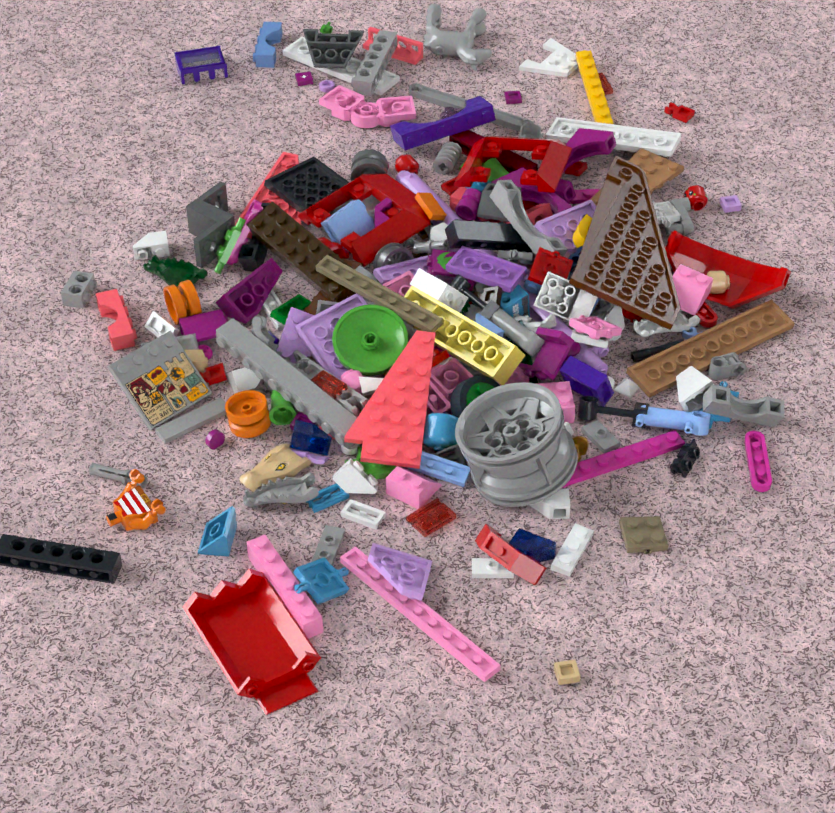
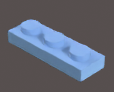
M423 451L421 453L420 469L408 468L461 487L465 486L471 471L469 466Z

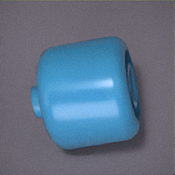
M444 413L428 414L425 419L423 443L428 447L434 448V451L437 452L456 445L455 428L458 417Z

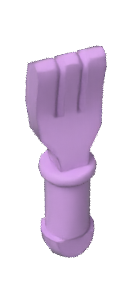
M291 449L301 458L307 457L315 464H324L329 459L327 456L310 454L308 451L303 452Z

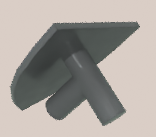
M458 444L433 454L439 456L454 451L455 453L443 458L458 461V463L468 466Z

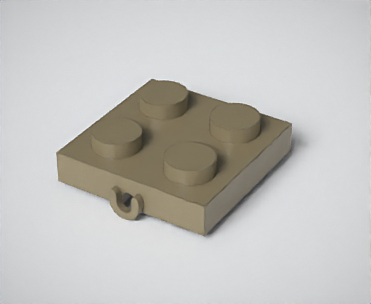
M660 516L620 517L619 525L627 553L644 552V554H651L652 552L668 550V542Z

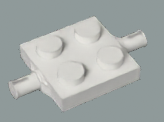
M653 201L658 224L670 227L672 223L680 221V213L669 201Z

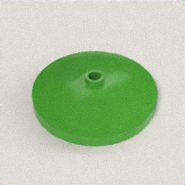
M380 305L355 307L346 312L335 325L332 336L334 353L339 362L348 370H359L365 376L386 373L391 369L408 344L407 328L403 320L394 311Z

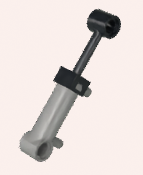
M459 274L449 284L482 309L479 314L504 330V335L515 342L531 357L544 344V341L538 335L524 327L493 300L486 304L470 292L469 288L471 285Z

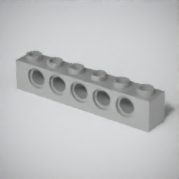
M379 30L377 36H374L373 43L369 46V51L365 53V58L361 61L360 68L356 70V75L351 80L353 91L361 95H373L398 46L397 32Z

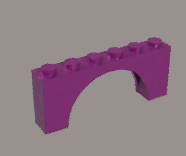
M579 128L566 143V145L572 148V152L564 172L568 167L584 158L595 155H609L617 145L613 131ZM560 179L555 193L569 204L576 196L572 182Z
M524 168L491 181V183L496 184L498 180H512L517 187H521L522 200L539 204L549 203L553 214L572 207L556 193L538 192V187L534 185H520V178L523 171L526 170Z

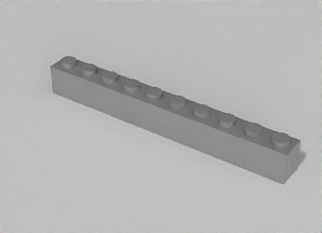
M234 318L216 329V342L221 348H225L233 358L241 361L245 368L252 370L259 379H263L268 383L272 390L279 392L286 401H290L295 405L298 411L303 412L313 423H317L322 427L323 431L333 436L340 445H344L347 449L355 445V443L344 442V438L357 419L356 416Z

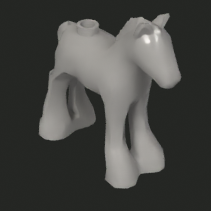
M438 4L429 5L426 15L427 34L424 35V47L431 50L433 54L458 56L463 62L470 64L473 70L477 71V66H480L492 56L490 49H473L474 38L484 34L486 31V25L483 22L487 16L486 11L482 8H476L464 32L443 31L439 29L442 25L440 17L442 8Z

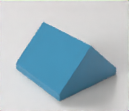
M233 506L206 523L198 554L229 557L237 529L236 512Z

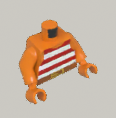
M133 469L129 474L132 481L128 482L123 492L113 501L114 512L106 515L110 527L121 523L126 531L133 529L145 530L151 524L158 522L157 514L162 515L166 511L161 500L155 499L151 502L141 486H136L137 483H142L145 478L140 471Z

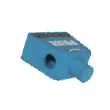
M519 284L511 293L505 292L502 294L500 307L512 317L519 315L529 316L530 318L529 294Z

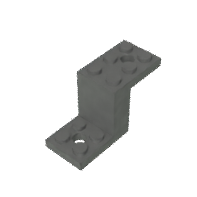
M221 181L186 206L189 233L197 236L193 240L196 266L200 268L210 264L217 257L216 252L219 246H223L225 243L224 235L227 229L231 230L235 226L234 215L227 212L229 209L226 183Z

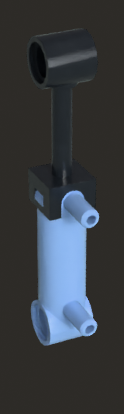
M581 396L578 406V418L582 420H595L597 413L633 418L632 427H661L683 430L687 434L691 433L699 436L709 433L711 415L699 410L687 412L650 407L648 403L640 402L635 403L634 410L598 406V398L593 396Z

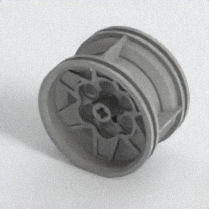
M518 382L493 388L474 399L463 410L456 423V441L461 453L468 462L473 482L480 495L496 505L519 507L540 502L558 492L570 480L576 469L578 453L572 436L565 428L561 405L556 395L544 386Z

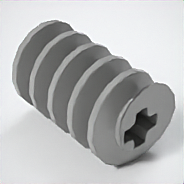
M446 142L443 144L433 162V168L436 173L445 175L453 171L462 154V149L457 143Z

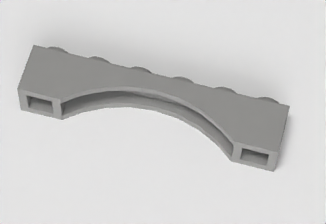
M498 180L489 197L528 244L532 252L537 254L539 247L551 252L558 251L564 257L568 249L560 239L543 234L532 224L524 209L521 192L513 181Z

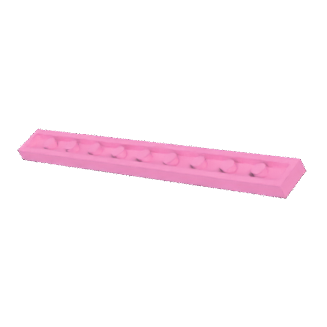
M354 547L340 557L341 564L482 681L486 682L500 671L501 665L427 604L423 601L401 595L368 561V556L357 547Z

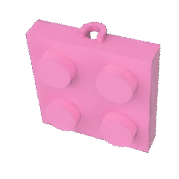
M581 315L579 318H570L569 326L575 328L577 332L586 333L589 335V338L599 340L600 337L613 338V336H620L622 328L596 316L585 317Z

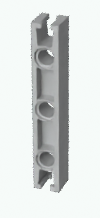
M298 350L293 352L296 359L295 364L290 362V358H285L288 363L354 416H359L358 410H363L368 402L367 398Z

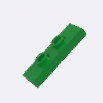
M298 294L272 310L270 317L285 325L291 307L304 311L312 301Z

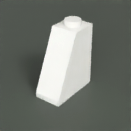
M690 366L676 376L678 398L683 410L692 412L703 407V394L712 384L714 385L712 380L693 366Z

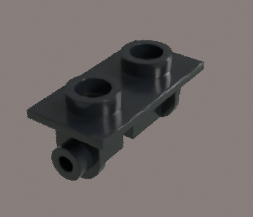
M692 439L690 444L682 445L677 458L670 465L671 473H682L683 478H686L689 471L692 470L695 461L700 456V449L695 439Z

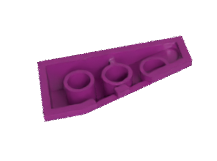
M271 257L223 294L216 304L229 318H234L246 324L262 309L261 307L281 276L282 269Z

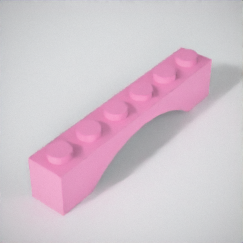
M264 534L247 541L249 560L255 569L263 572L273 585L307 638L310 639L323 633L322 615L305 591L299 594L296 593L297 591H295L294 587L299 582L267 536Z

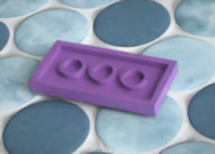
M462 246L446 264V271L455 275L459 274L462 277L487 286H499L502 288V291L511 293L527 274V267Z

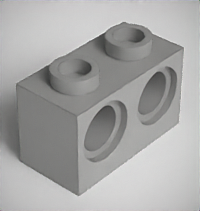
M72 272L61 292L63 306L84 308L86 303L90 302L92 292H95L97 289L94 273Z

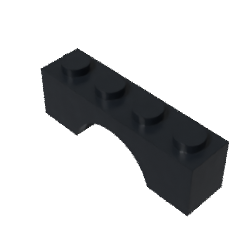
M262 203L261 206L264 209L270 203ZM252 234L250 243L242 244L238 256L245 271H255L264 264L268 248Z

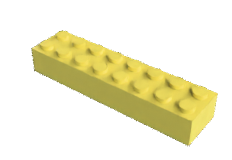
M411 286L404 297L443 318V324L435 331V346L443 351L447 350L448 354L483 375L494 379L501 386L505 385L525 357V354L516 345L418 288ZM414 326V329H417V330H419V331H423V330L419 329L418 327Z

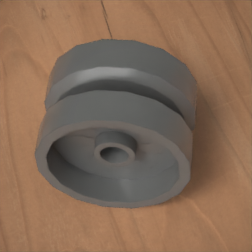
M374 149L359 151L352 159L351 181L362 174L388 173L386 157Z

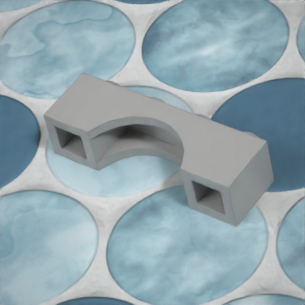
M712 384L703 394V412L775 427L784 418V400L767 396L758 400H742L734 397L730 392V388Z

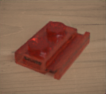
M438 498L406 516V521L424 537L456 519V513L444 503H441Z

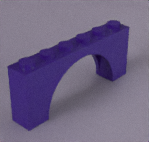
M481 96L465 100L466 107L448 118L428 123L402 121L390 125L393 140L406 151L495 121L493 105Z

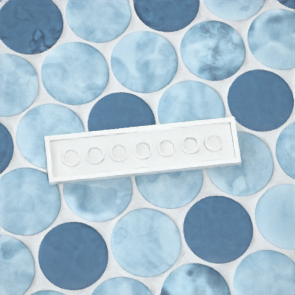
M300 37L283 49V56L314 68L304 37ZM351 57L345 69H315L351 83L352 78L356 75V70L360 68L361 60ZM385 70L374 93L380 96L400 81L399 75Z
M556 117L546 133V139H559L567 143L579 128L613 131L617 144L614 148L615 150L635 153L642 148L663 157H672L681 140V133L560 117Z

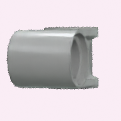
M735 352L715 356L711 359L708 375L713 380L742 375L746 371V365L740 362L739 356Z

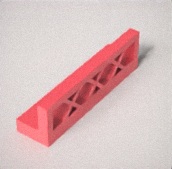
M368 28V40L363 44V49L369 50V46L374 40L373 33L378 34L380 29ZM397 35L398 46L391 58L416 65L423 58V43ZM398 41L403 42L406 47H402ZM412 45L418 47V52L412 48Z

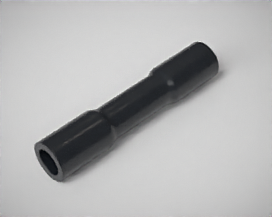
M680 339L664 345L631 352L630 356L634 363L639 362L684 340Z

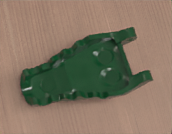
M154 255L147 264L143 265L145 271L157 275L169 286L174 284L178 287L180 282L190 280L195 284L199 279H204L208 275L205 269H199L183 259L177 261L175 257L172 259L167 257L166 260H160L157 255Z

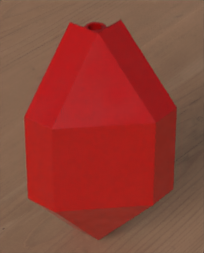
M675 230L671 232L667 245L664 246L674 273L679 265L682 264L705 275L709 271H724L726 275H729V289H726L724 294H709L706 300L731 309L785 289L791 271L787 268H776L746 260L685 237Z

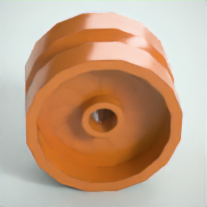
M190 280L180 282L178 287L174 284L164 287L163 293L166 307L175 325H179L180 318L202 313L197 291Z
M254 390L235 393L226 401L225 412L229 428L235 436L253 438L263 434L270 427L271 420L267 400L261 392Z

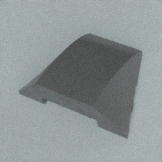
M303 29L314 68L345 69L364 34V30H349L348 34L318 33V29Z

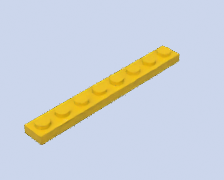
M591 50L576 52L575 57L594 121L614 124Z

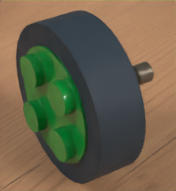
M484 375L473 376L459 383L451 396L452 415L459 418L463 410L474 399L500 386V384Z

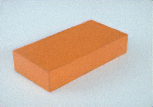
M417 192L415 199L430 220H445L447 215L431 193Z

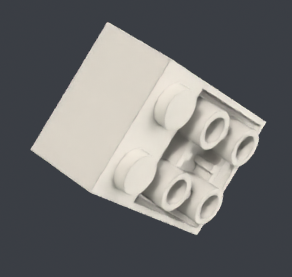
M548 272L533 306L570 321V318H579L581 315L589 317L597 296L569 284V280Z

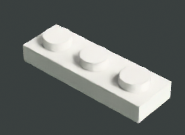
M575 523L552 562L550 570L570 577L590 542L594 530Z

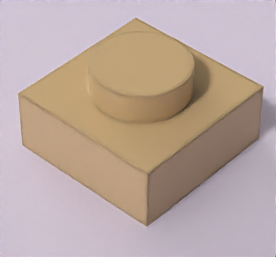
M575 659L554 663L558 685L580 682L581 676Z

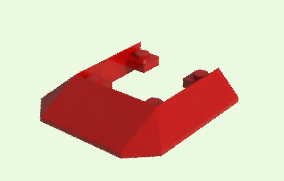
M505 136L484 137L474 143L454 182V187L471 188L473 182L487 183L491 175V168L481 166L485 157L499 158L502 150L532 151V160H543L538 171L533 169L523 171L520 185H534L538 187V192L555 193L571 155L572 148L559 139Z
M362 174L297 214L298 218L307 225L312 223L317 228L322 227L321 222L331 216L329 212L351 198L363 201L372 195L380 202L385 198H389L392 201V207L383 213L390 219L363 236H359L353 231L340 240L341 246L351 252L353 259L362 263L363 267L372 263L378 251L389 243L401 244L431 223V220L416 201V194L388 174Z

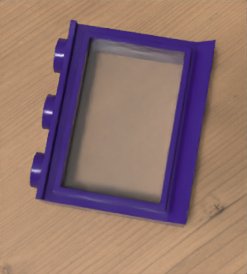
M220 46L174 52L176 67L182 84H185L184 74L193 73L194 81L198 82L200 81L199 72L208 71L209 78L215 79L216 69H222L225 78L228 77L227 64L225 63Z

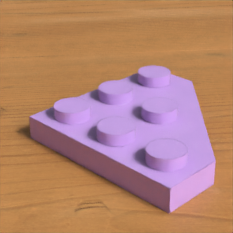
M293 307L290 308L278 343L279 347L276 349L278 352H282L280 356L283 359L288 357L291 359L290 362L295 364L296 359L293 352L296 350L306 357L312 356L296 332L295 326L314 315Z
M373 543L368 561L401 595L422 601L432 561Z

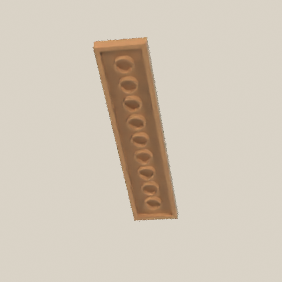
M771 299L628 367L626 373L650 398L677 385L676 376L690 366H693L702 373L709 369L712 357L731 352L739 355L792 329L795 323Z

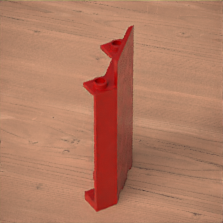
M248 569L237 584L221 580L210 595L194 591L182 606L236 694L248 698L255 697L265 715L319 692L307 673L314 669L321 657L263 572Z

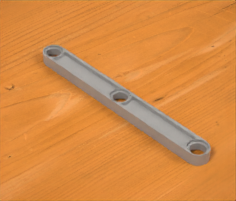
M411 84L409 86V95L414 98L457 112L462 111L466 107L465 100L467 99L420 84ZM493 108L496 120L491 123L519 132L522 124H534L529 119Z

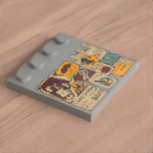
M171 330L107 367L150 431L212 394V391Z

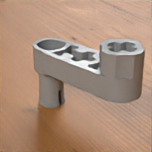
M689 198L670 200V203L680 213V221H677L678 224L665 227L666 235L670 236L674 230L682 235L693 233V222L688 214L691 210Z

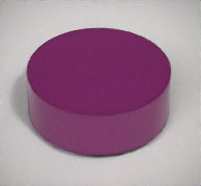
M214 429L207 434L205 443L209 448L215 450L223 445L225 435L221 431Z

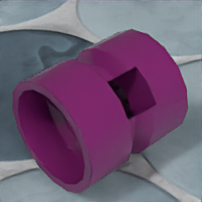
M473 188L466 189L462 199L455 208L456 214L463 220H474L477 216L482 193Z

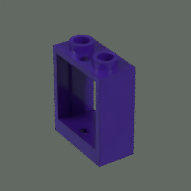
M571 355L563 362L560 372L564 382L570 381L571 390L582 396L598 398V405L605 406L614 394L608 376Z

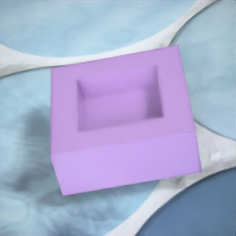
M737 195L720 197L719 203L724 213L741 211L742 205Z

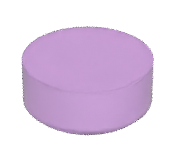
M323 80L319 83V89L322 92L328 93L335 88V83L331 80Z

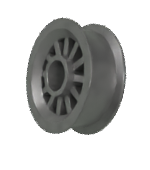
M389 243L378 251L374 259L373 268L414 258L412 253L401 244Z

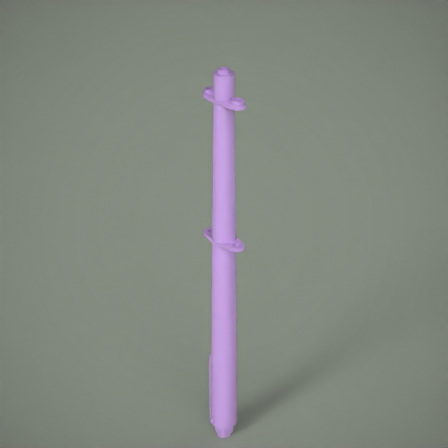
M405 170L397 174L396 180L415 194L417 192L431 193L447 215L445 220H431L434 226L443 222L449 225L451 221L456 219L463 221L417 174ZM474 249L495 257L498 256L493 250ZM527 269V275L519 282V285L529 294L530 317L535 322H542L552 313L533 306L538 295L530 293L523 287L524 281L530 273V270ZM555 315L557 325L551 329L563 331L571 337L573 331L559 316ZM579 343L581 350L579 354L573 357L606 374L608 366L599 357H605L608 354V347L592 346L589 348L586 344Z

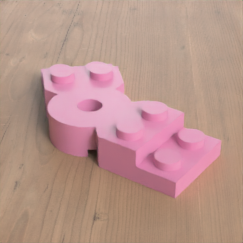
M338 85L319 99V105L330 109L332 116L343 121L351 120V123L359 128H373L378 125L390 127V125L399 123L400 120L416 119L412 96L380 98L376 103L365 102L364 95Z

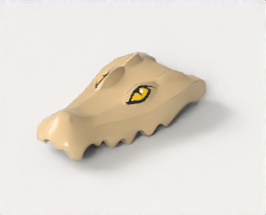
M282 444L270 450L252 470L241 475L239 480L241 484H244L246 488L254 492L262 484L267 485L268 480L275 483L277 478L283 480L285 476L294 477L302 469L310 466L311 460L307 457L301 458L291 450L294 449L291 444Z

